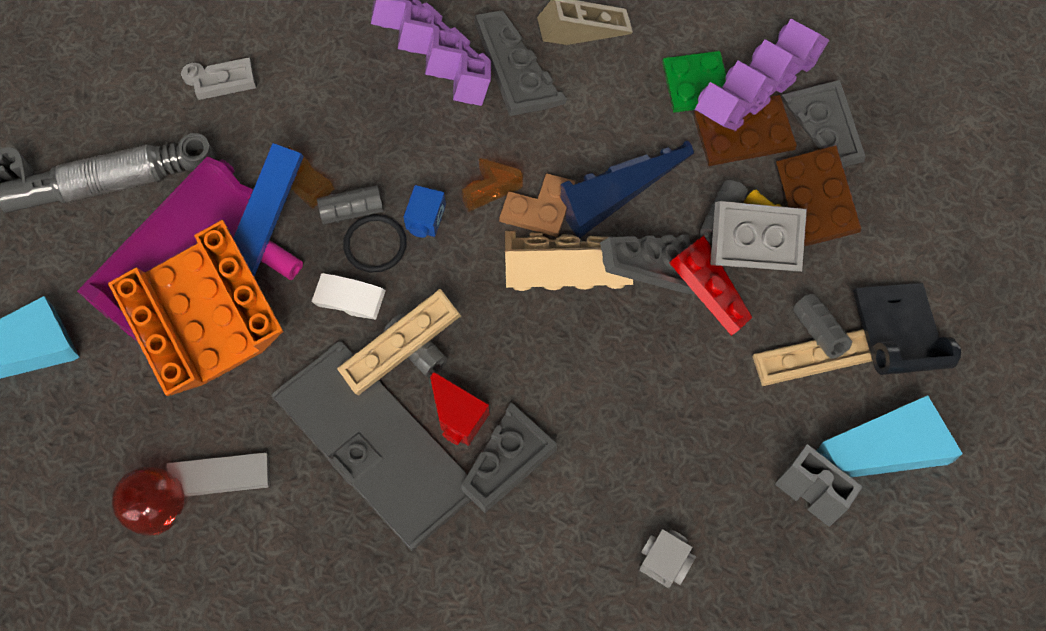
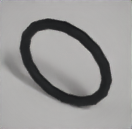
M369 215L358 219L348 228L343 239V251L347 260L357 269L368 273L383 272L393 268L402 259L406 250V235L402 227L392 218L383 215ZM370 221H381L390 224L396 229L400 237V248L397 255L390 262L381 266L361 264L353 257L350 251V239L353 232L359 226Z

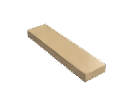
M439 289L337 369L356 395H360L461 317V315L444 292Z
M864 329L846 333L852 340V346L838 358H829L815 340L754 354L753 360L761 385L766 386L871 362L872 358Z

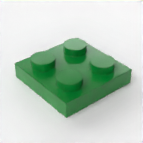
M720 51L663 58L662 64L673 113L695 110L700 93L710 82L721 87L726 82V72Z

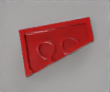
M702 236L672 259L669 264L732 336L753 317L724 268L711 265L712 248L705 236Z

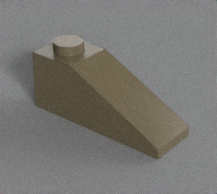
M550 0L537 17L544 42L570 45L633 33L627 9L579 0Z

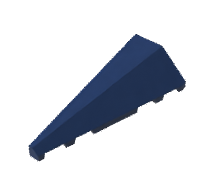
M685 141L682 146L671 150L669 147L664 148L660 151L661 155L650 158L646 154L609 167L608 171L598 176H595L593 173L587 174L583 178L584 182L575 185L570 181L562 183L560 198L567 207L566 221L575 235L579 238L584 236L694 154L691 143Z

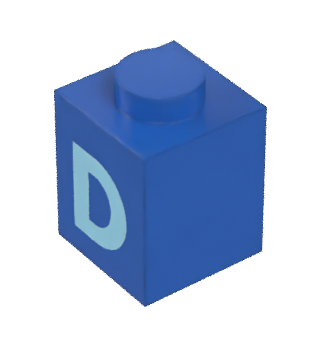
M415 185L404 214L406 230L420 238H425L427 235L435 237L446 207L444 192Z

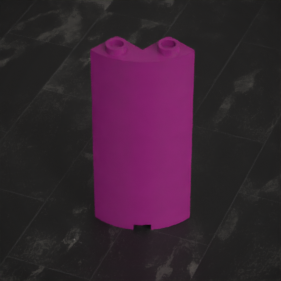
M207 156L77 292L107 319L109 317L121 330L137 341L108 283L136 267L143 272H147L196 245L198 242L194 235L221 220L225 222L234 238L253 189L239 183L233 175L235 170L225 160L217 161Z

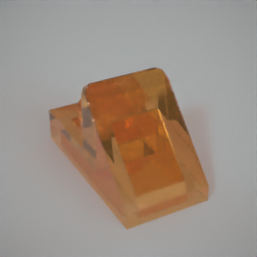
M480 158L479 168L484 180L473 181L466 188L462 189L463 203L468 212L506 196L508 191L514 192L523 188L522 172L520 169Z

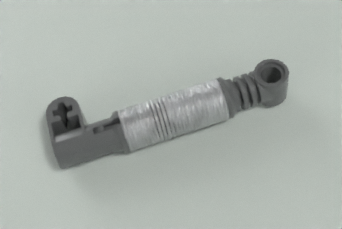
M190 133L185 135L181 141H178V146L175 142L171 143L170 147L168 144L163 145V149L161 146H154L153 144L142 145V147L106 153V155H98L90 159L67 162L63 165L53 166L49 172L34 175L31 164L16 149L5 147L0 149V208L4 213H9L56 201L65 204L94 196L97 197L98 195L101 196V194L104 195L109 192L115 193V191H124L127 188L145 186L148 183L154 184V182L162 181L164 176L169 175V172L170 174H176V169L179 173L183 172L184 168L186 171L194 170L207 156L216 160V154L205 136L199 133ZM204 149L200 155L192 157L196 150ZM10 171H13L19 178L16 179Z

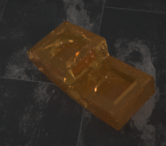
M303 157L291 190L313 209L318 205L317 198L328 196L334 190L331 181L314 170L309 161Z

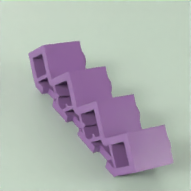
M419 0L373 1L371 24L399 30L398 49L425 54L426 75L454 80V101L482 106L491 80V60L484 53L477 54L469 46L470 41L455 27L451 29L441 21L443 16L427 2L422 4Z
M790 19L788 24L781 29L776 45L764 39L763 43L755 49L750 66L737 61L735 66L729 69L723 87L710 82L700 93L695 110L720 125L736 131L743 125L744 120L742 118L748 113L757 114L770 103V95L775 91L782 93L796 82L797 76L795 75L801 70L808 72L813 68L829 39Z

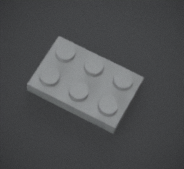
M724 201L715 202L711 265L802 272L807 209Z

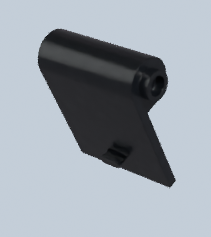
M923 283L862 287L853 290L873 365L880 375L952 369L957 366L961 358V348L952 337L939 338Z

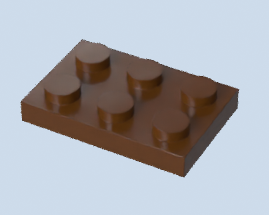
M781 96L770 97V103L757 114L748 113L742 118L744 120L743 125L736 131L720 125L697 110L694 111L693 117L708 166L795 150L797 144Z
M836 145L776 161L788 207L807 209L804 246L861 232V225Z

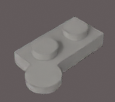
M250 58L210 65L205 70L198 63H189L181 71L184 82L194 86L198 100L256 88Z

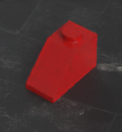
M433 372L430 380L440 427L444 431L442 435L455 445H459L462 442L469 446L490 415L489 405Z

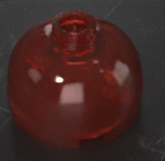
M139 467L128 472L117 483L112 495V507L116 519L123 527L141 535H159L169 530L174 525L171 522L177 514H181L184 506V491L181 482L176 477H173L170 472L157 467Z

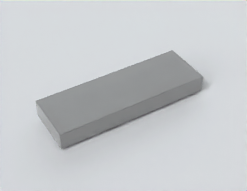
M267 452L167 463V496L169 498L270 487L269 455Z

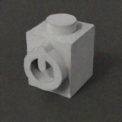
M662 529L657 538L651 535L641 553L646 555V558L639 571L667 588H670L673 581L681 585L696 558L695 555L690 553L693 547L687 544L688 540L680 533L670 530L668 533Z

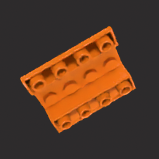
M223 220L195 234L194 237L198 242L196 245L151 270L143 272L136 267L108 283L166 396L202 386L262 353L283 332Z

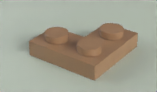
M546 173L538 199L508 191L499 217L500 222L559 237L567 207L560 198L561 184L570 181L575 185V181Z

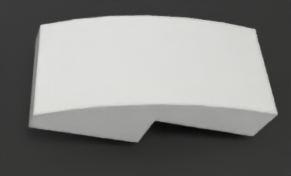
M322 273L312 303L319 307L342 310L351 316L376 320L386 290L361 281Z

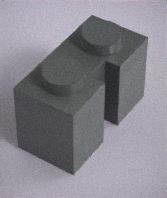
M808 444L793 458L775 483L777 487L795 501L802 497L811 505L807 510L829 527L850 508L862 489L859 483Z

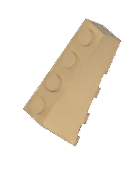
M505 231L506 288L513 287L514 290L525 291L531 289V287L558 290L563 286L591 289L596 285H607L609 288L618 289L625 287V285H633V279L610 274L605 271L600 242L608 237L589 236L586 242L581 241L579 237L574 235L562 234L556 240L543 237V233L531 232L528 238H516V231Z

